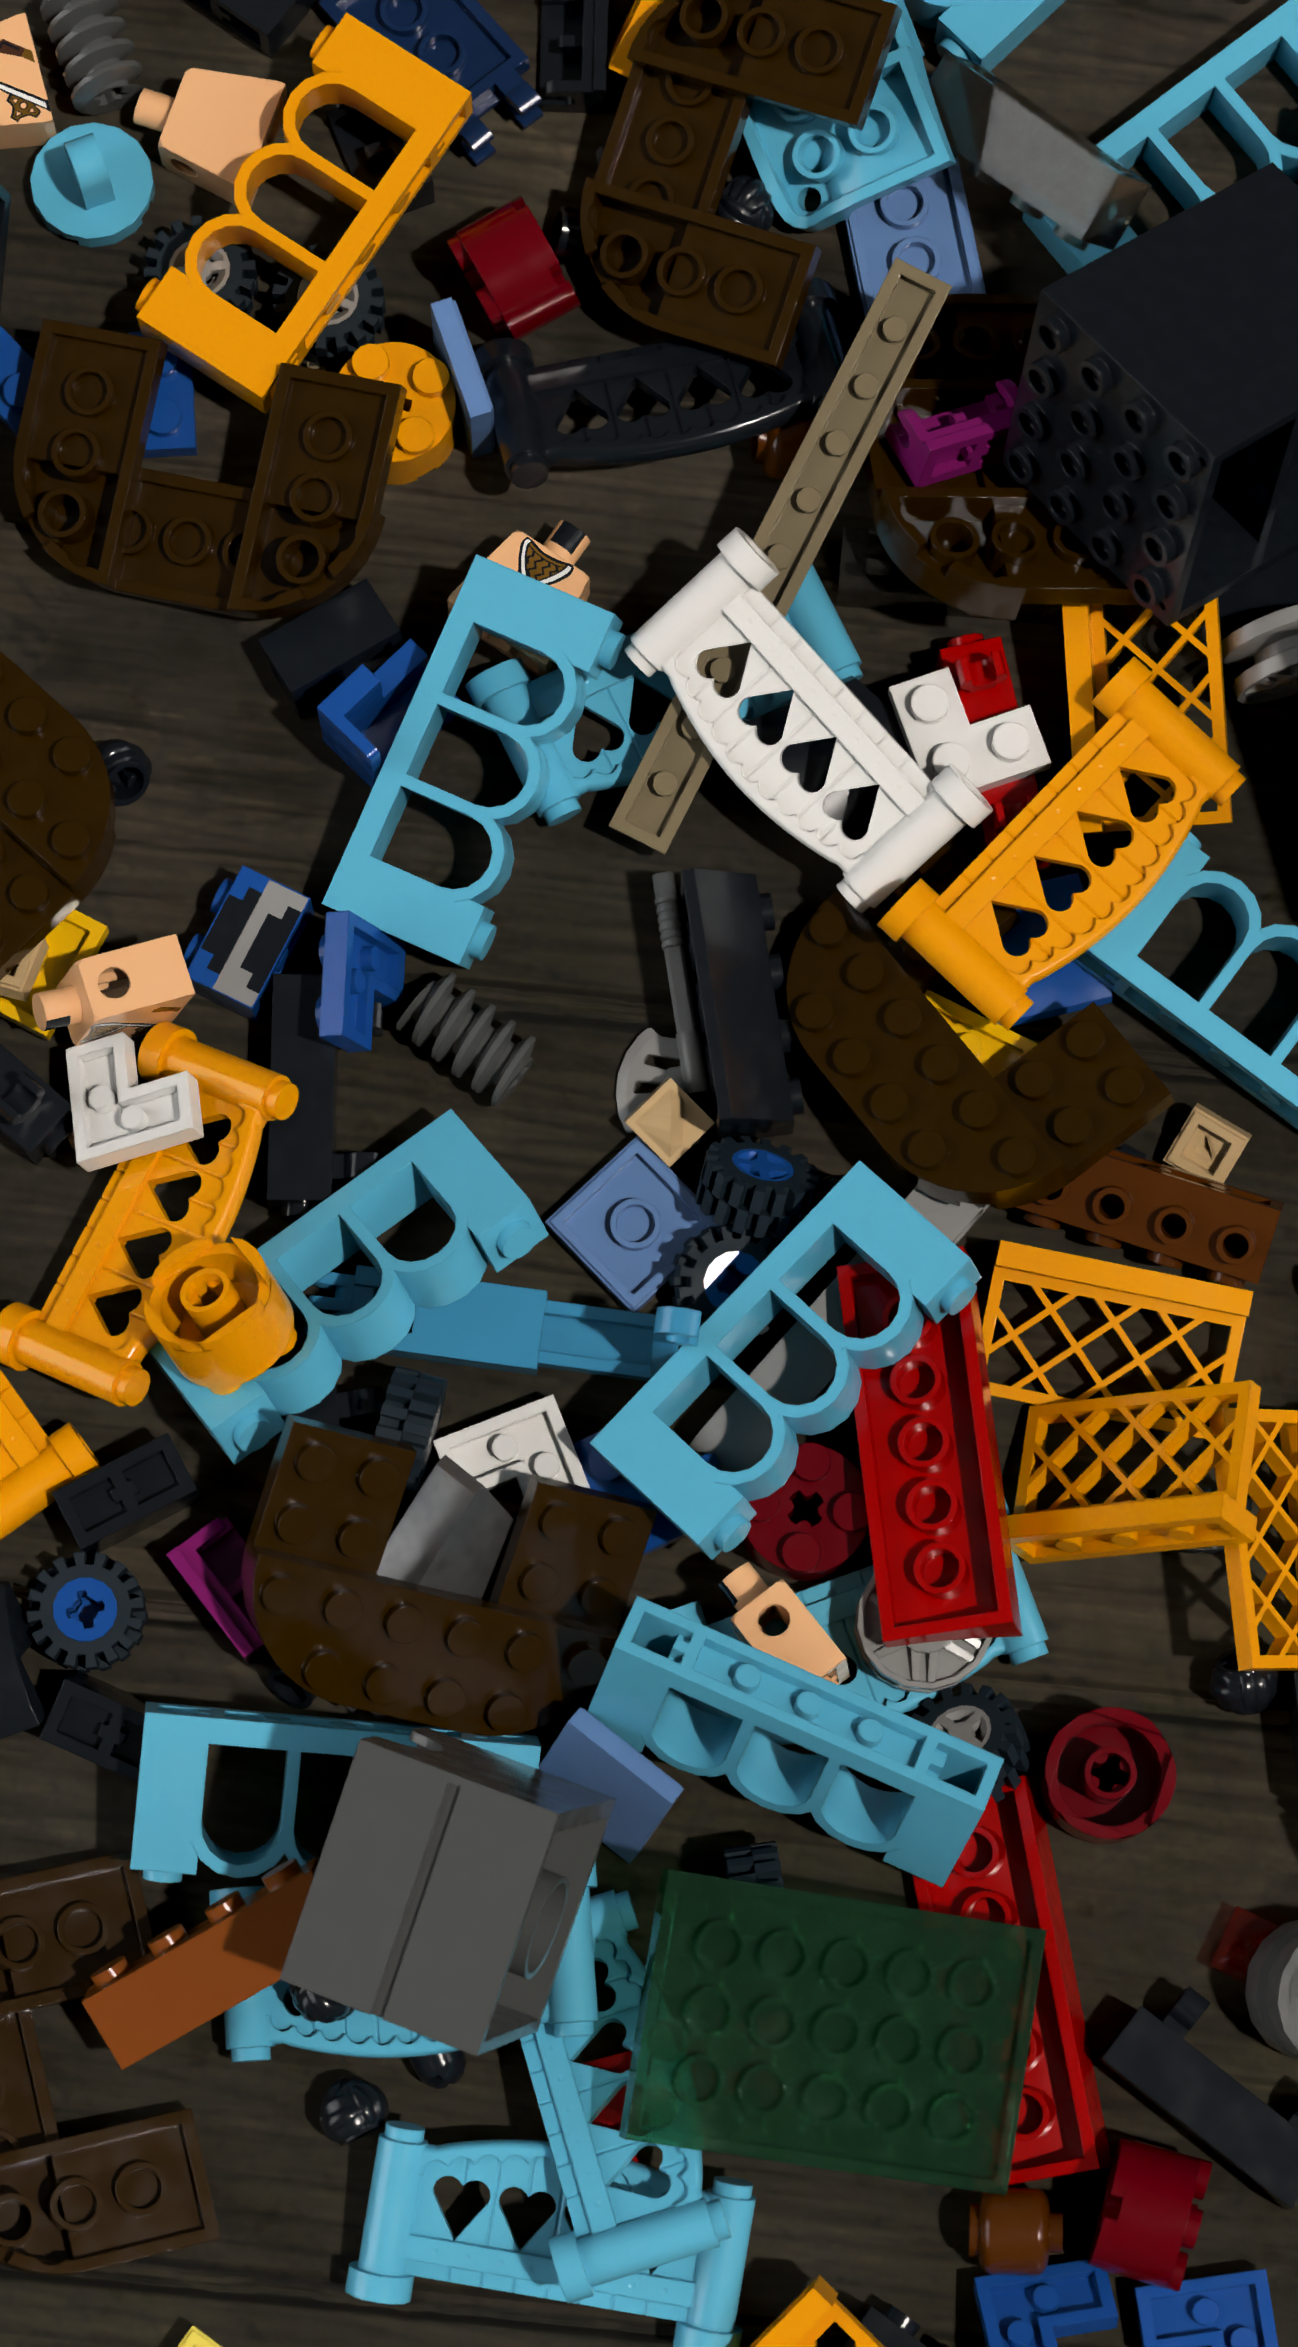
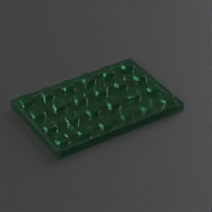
M662 1868L619 2137L633 2141L1007 2196L1047 1930Z

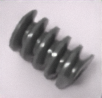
M43 0L39 8L43 21L49 25L47 31L51 43L57 47L55 54L58 64L65 69L63 77L66 86L73 91L71 99L74 108L82 114L94 116L122 109L138 100L144 88L140 85L129 83L136 80L143 73L142 66L136 60H125L135 51L133 41L128 38H118L127 29L126 21L120 16H110L119 8L118 0Z
M451 972L436 982L434 980L430 982L417 995L397 1022L395 1029L402 1031L416 1023L411 1042L418 1047L436 1038L431 1057L440 1063L456 1054L451 1073L458 1078L476 1069L471 1089L480 1094L496 1085L491 1105L497 1108L510 1096L530 1069L534 1060L531 1057L536 1038L531 1034L517 1044L511 1042L516 1022L510 1019L496 1029L492 1027L491 1023L497 1007L491 1003L480 1011L473 1012L471 1007L477 991L470 988L459 996L454 997L451 992L457 976Z

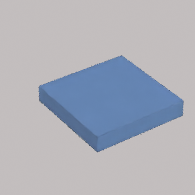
M452 297L431 303L433 347L438 360H441L447 366L456 395L457 415L472 458L491 453L495 447L494 408L456 300L453 301Z
M636 1136L545 1221V1226L627 1311L639 1312L669 1284V1275L675 1274L676 1265L672 1264L675 1255L682 1254L686 1248L683 1244L690 1237L700 1235L703 1229L720 1225L713 1222L715 1215L705 1216L701 1212V1205L696 1204V1195L639 1136Z
M581 1707L567 1722L539 1765V1770L616 1798L602 1843L629 1864L646 1845L684 1790L679 1783Z

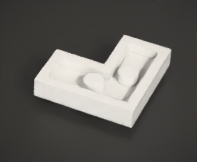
M949 667L889 687L888 696L910 756L931 780L949 764H952L980 792H984L1050 769L1052 762L1030 705L970 725Z
M124 1032L65 1049L76 1162L87 1172L204 1138L198 1080L187 1070L139 1085L134 1041Z
M553 1394L433 1441L439 1460L444 1455L448 1456L484 1485L488 1491L517 1481L524 1497L531 1474L590 1488Z

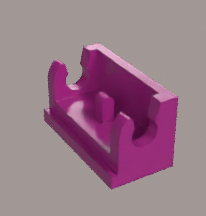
M1005 379L996 382L998 392L1005 402L996 392L986 395L983 401L924 419H920L918 414L911 408L898 411L901 423L896 422L888 425L884 436L915 487H924L1001 463L1018 387L1013 381Z
M218 1517L166 1555L247 1664H249L267 1649L259 1638L244 1603L242 1562L246 1542L227 1517L223 1520Z

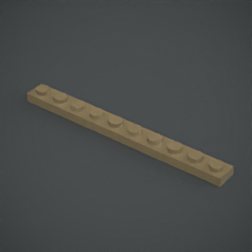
M895 258L753 539L774 563L780 573L762 590V593L784 617L787 615L952 288L951 285L898 258ZM751 643L710 649L699 655L697 659L698 671L706 678H715L714 685L719 695L730 698L738 693ZM676 694L608 826L663 855L666 854L714 759L694 729Z

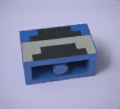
M242 865L235 881L226 878L220 885L210 908V912L216 914V917L206 936L197 933L193 937L184 954V959L196 994L257 1023L272 995L273 974H283L314 914L311 898Z

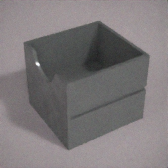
M427 1727L412 1729L409 1740L417 1743L416 1748L376 1736L362 1738L357 1746L279 1980L369 2015L373 2014L383 2018L382 2020L475 2056L537 2032L616 1798Z

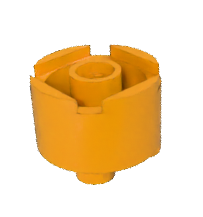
M384 342L360 346L339 373L400 384L407 390L387 484L404 485L417 481L418 477L434 468L440 467L448 459L456 443L458 434L456 395L447 366L428 351L408 343Z
M211 1237L195 1239L170 1253L155 1269L150 1279L153 1289L149 1302L147 1303L144 1299L143 1307L147 1324L179 1372L189 1381L203 1387H208L211 1392L218 1395L231 1394L243 1383L264 1373L280 1356L287 1354L297 1341V1332L294 1328V1313L288 1297L258 1250L247 1241L230 1237L233 1243H214Z

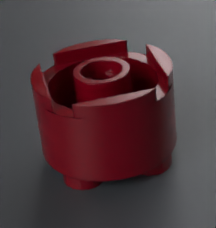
M521 195L456 231V236L447 240L461 271L474 294L477 295L499 338L511 337L521 340L581 306L569 280H565L562 274L563 271L554 251Z
M810 1442L798 1444L799 1451L796 1467L785 1485L768 1497L749 1501V1504L757 1514L749 1521L751 1528L743 1540L750 1555L766 1571L779 1577L800 1581L822 1580L842 1570L856 1556L868 1529L862 1475L846 1457L837 1451ZM799 1500L803 1505L814 1502L819 1507L815 1516L816 1525L811 1526L806 1520L794 1524L790 1520L794 1510V1501Z
M1103 1707L1075 1717L1053 1737L1041 1760L1039 1787L1045 1810L1063 1830L1085 1842L1115 1844L1127 1841L1141 1834L1163 1815L1174 1794L1177 1771L1171 1750L1153 1722L1139 1713L1128 1709ZM1106 1760L1115 1763L1114 1774L1117 1777L1123 1778L1122 1785L1115 1784L1108 1792L1100 1790L1099 1779L1091 1775V1769H1099Z
M1121 2138L1105 2186L1107 2191L1102 2209L1098 2213L1088 2264L1105 2272L1179 2292L1188 2261V2253L1181 2252L1180 2248L1184 2247L1193 2250L1195 2247L1203 2210L1198 2209V2204L1192 2203L1193 2198L1203 2200L1211 2174L1212 2162L1134 2140L1133 2142Z

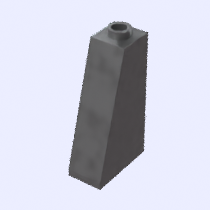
M444 1455L433 1468L389 1538L377 1575L489 1601L516 1521L484 1485L448 1456ZM345 1706L352 1713L356 1710V1708ZM371 1712L380 1721H382L386 1716L383 1714Z

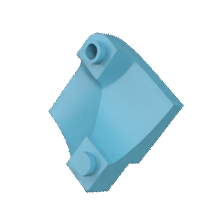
M882 0L898 5L902 10V14L862 131L755 99L753 101L743 135L764 187L772 196L771 202L783 220L795 228L807 232L821 231L850 218L855 210L870 202L957 164L931 91L923 61L925 54L904 0ZM818 190L821 195V203L816 210L808 212L804 205L805 197L809 192Z

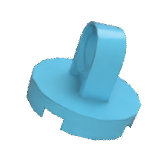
M96 122L70 126L51 137L37 154L30 177L36 211L48 230L57 236L60 233L67 239L76 240L80 246L89 248L116 244L135 233L142 224V217L149 209L150 202H153L155 195L151 163L139 142L118 127Z

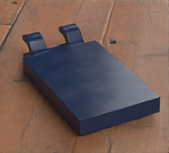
M321 0L318 2L321 15L332 27L336 28L347 12L472 93L473 113L455 137V140L463 153L476 167L496 153V149L490 143L494 139L493 134L480 120L483 115L496 105L503 102L509 114L524 130L544 116L541 109L537 106L542 102L540 96L521 77L530 69L529 58L477 0Z

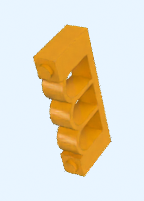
M347 12L336 28L327 25L312 46L310 57L314 59L312 61L314 76L304 79L290 93L283 109L285 143H272L257 149L241 164L234 180V202L237 214H223L206 221L192 235L185 251V274L171 265L162 280L154 277L148 282L135 306L140 311L136 317L142 335L147 338L162 340L168 345L167 351L264 414L272 406L281 363L297 366L301 364L473 113L472 93ZM327 104L347 105L363 113L407 142L375 190L312 151L300 139L299 131L303 121L314 109ZM279 174H296L310 180L359 212L326 261L275 230L252 212L250 202L256 189L266 179ZM231 244L249 245L261 250L310 282L276 333L213 293L203 283L202 271L207 260L217 250Z

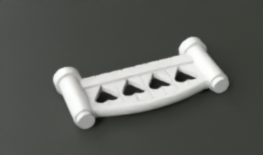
M735 527L717 544L721 552L630 637L632 642L624 651L631 661L648 677H651L657 670L664 672L669 677L673 690L694 729L724 772L773 822L806 847L840 867L843 871L844 879L836 886L845 899L857 911L863 913L870 906L876 908L965 825L968 824L970 827L975 828L993 812V808L973 783L952 764H949L933 780L926 775L762 593V590L780 573L763 550L744 531ZM751 643L738 693L730 698L719 695L714 685L715 678H706L698 671L697 659L699 655L710 649ZM794 690L782 738L773 745L763 743L757 735V725H748L741 719L739 714L741 703L749 697ZM836 737L824 786L817 792L805 790L800 784L799 773L790 772L784 767L782 763L783 751L792 744ZM879 784L867 833L864 837L857 840L847 837L842 829V820L832 819L825 812L824 803L827 796L836 791Z

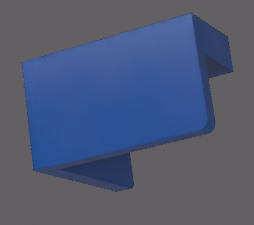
M411 638L374 673L364 664H361L317 706L323 741L371 788H373L429 662L428 655ZM447 712L439 732L454 717H456V715Z

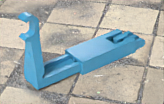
M362 1265L356 1266L355 1275L329 1272L315 1282L313 1286L323 1289H336L335 1297L309 1296L308 1299L313 1306L325 1314L335 1316L350 1314L364 1307L376 1295L381 1285L382 1275L375 1267ZM479 1282L465 1297L449 1305L434 1308L415 1306L412 1332H408L407 1336L393 1350L383 1355L537 1376L538 1367L648 1382L678 1352L680 1345H698L702 1311L662 1306L657 1307L656 1315L551 1301L548 1300V1291ZM305 1324L303 1335L307 1336L308 1327Z

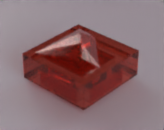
M1235 1906L1207 1966L1246 1985L1248 1965L1259 1945L1280 1926L1239 1906Z

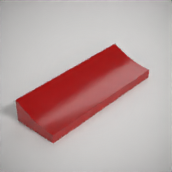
M957 1246L968 1255L964 1246ZM868 1262L836 1267L845 1336L863 1339L875 1336L886 1329L898 1313L900 1302L898 1289ZM976 1290L971 1301L960 1312L954 1315L947 1313L938 1324L924 1313L921 1337L912 1351L894 1365L875 1370L859 1368L862 1384L854 1413L882 1640L887 1648L958 1639L1023 1636Z
M1019 1776L1022 1782L1015 1790L1007 1784L1002 1786L1001 1789L1006 1798L998 1803L990 1795L980 1820L943 1888L913 1875L955 2103L964 2138L965 2155L972 2192L985 2190L990 2187H1001L1100 2169L1112 2165L1038 1778L1035 1776Z

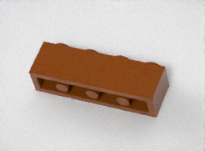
M317 1857L302 1866L299 1865L296 1858L280 1864L261 1878L265 1884V1887L244 1899L239 1891L226 1895L204 1911L208 1920L187 1932L181 1923L150 1940L147 1945L151 1952L131 1964L128 1963L125 1956L119 1957L104 1965L90 1976L94 1985L88 1989L81 2002L122 2070L279 1981L319 1862Z

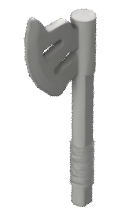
M670 871L656 873L652 875L655 893L654 903L657 907L656 915H658L657 922L660 924L658 927L659 933H661L660 941L662 942L661 947L665 956L677 1034L676 1038L662 1037L652 1028H647L638 1035L624 1056L617 1076L616 1101L619 1118L626 1133L630 1134L634 1133V1131L624 1122V1119L651 1094H635L637 1083L660 1085L670 1076L690 1098L710 1094L701 1031L698 1028L686 953L687 943L684 940V924L681 922L683 918L680 913L679 896H677L674 873ZM649 1056L680 1060V1066L665 1070L646 1065L645 1062Z

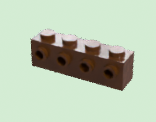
M1114 1149L1057 1192L1016 1208L1025 1210L1023 1219L1032 1224L1054 1230H1059L1062 1222L1085 1229L1084 1238L1097 1245L1121 1249L1122 1243L1126 1242L1147 1249L1145 1257L1157 1264L1182 1269L1184 1261L1208 1268L1207 1278L1217 1283L1235 1288H1244L1245 1281L1258 1284L1284 1202Z

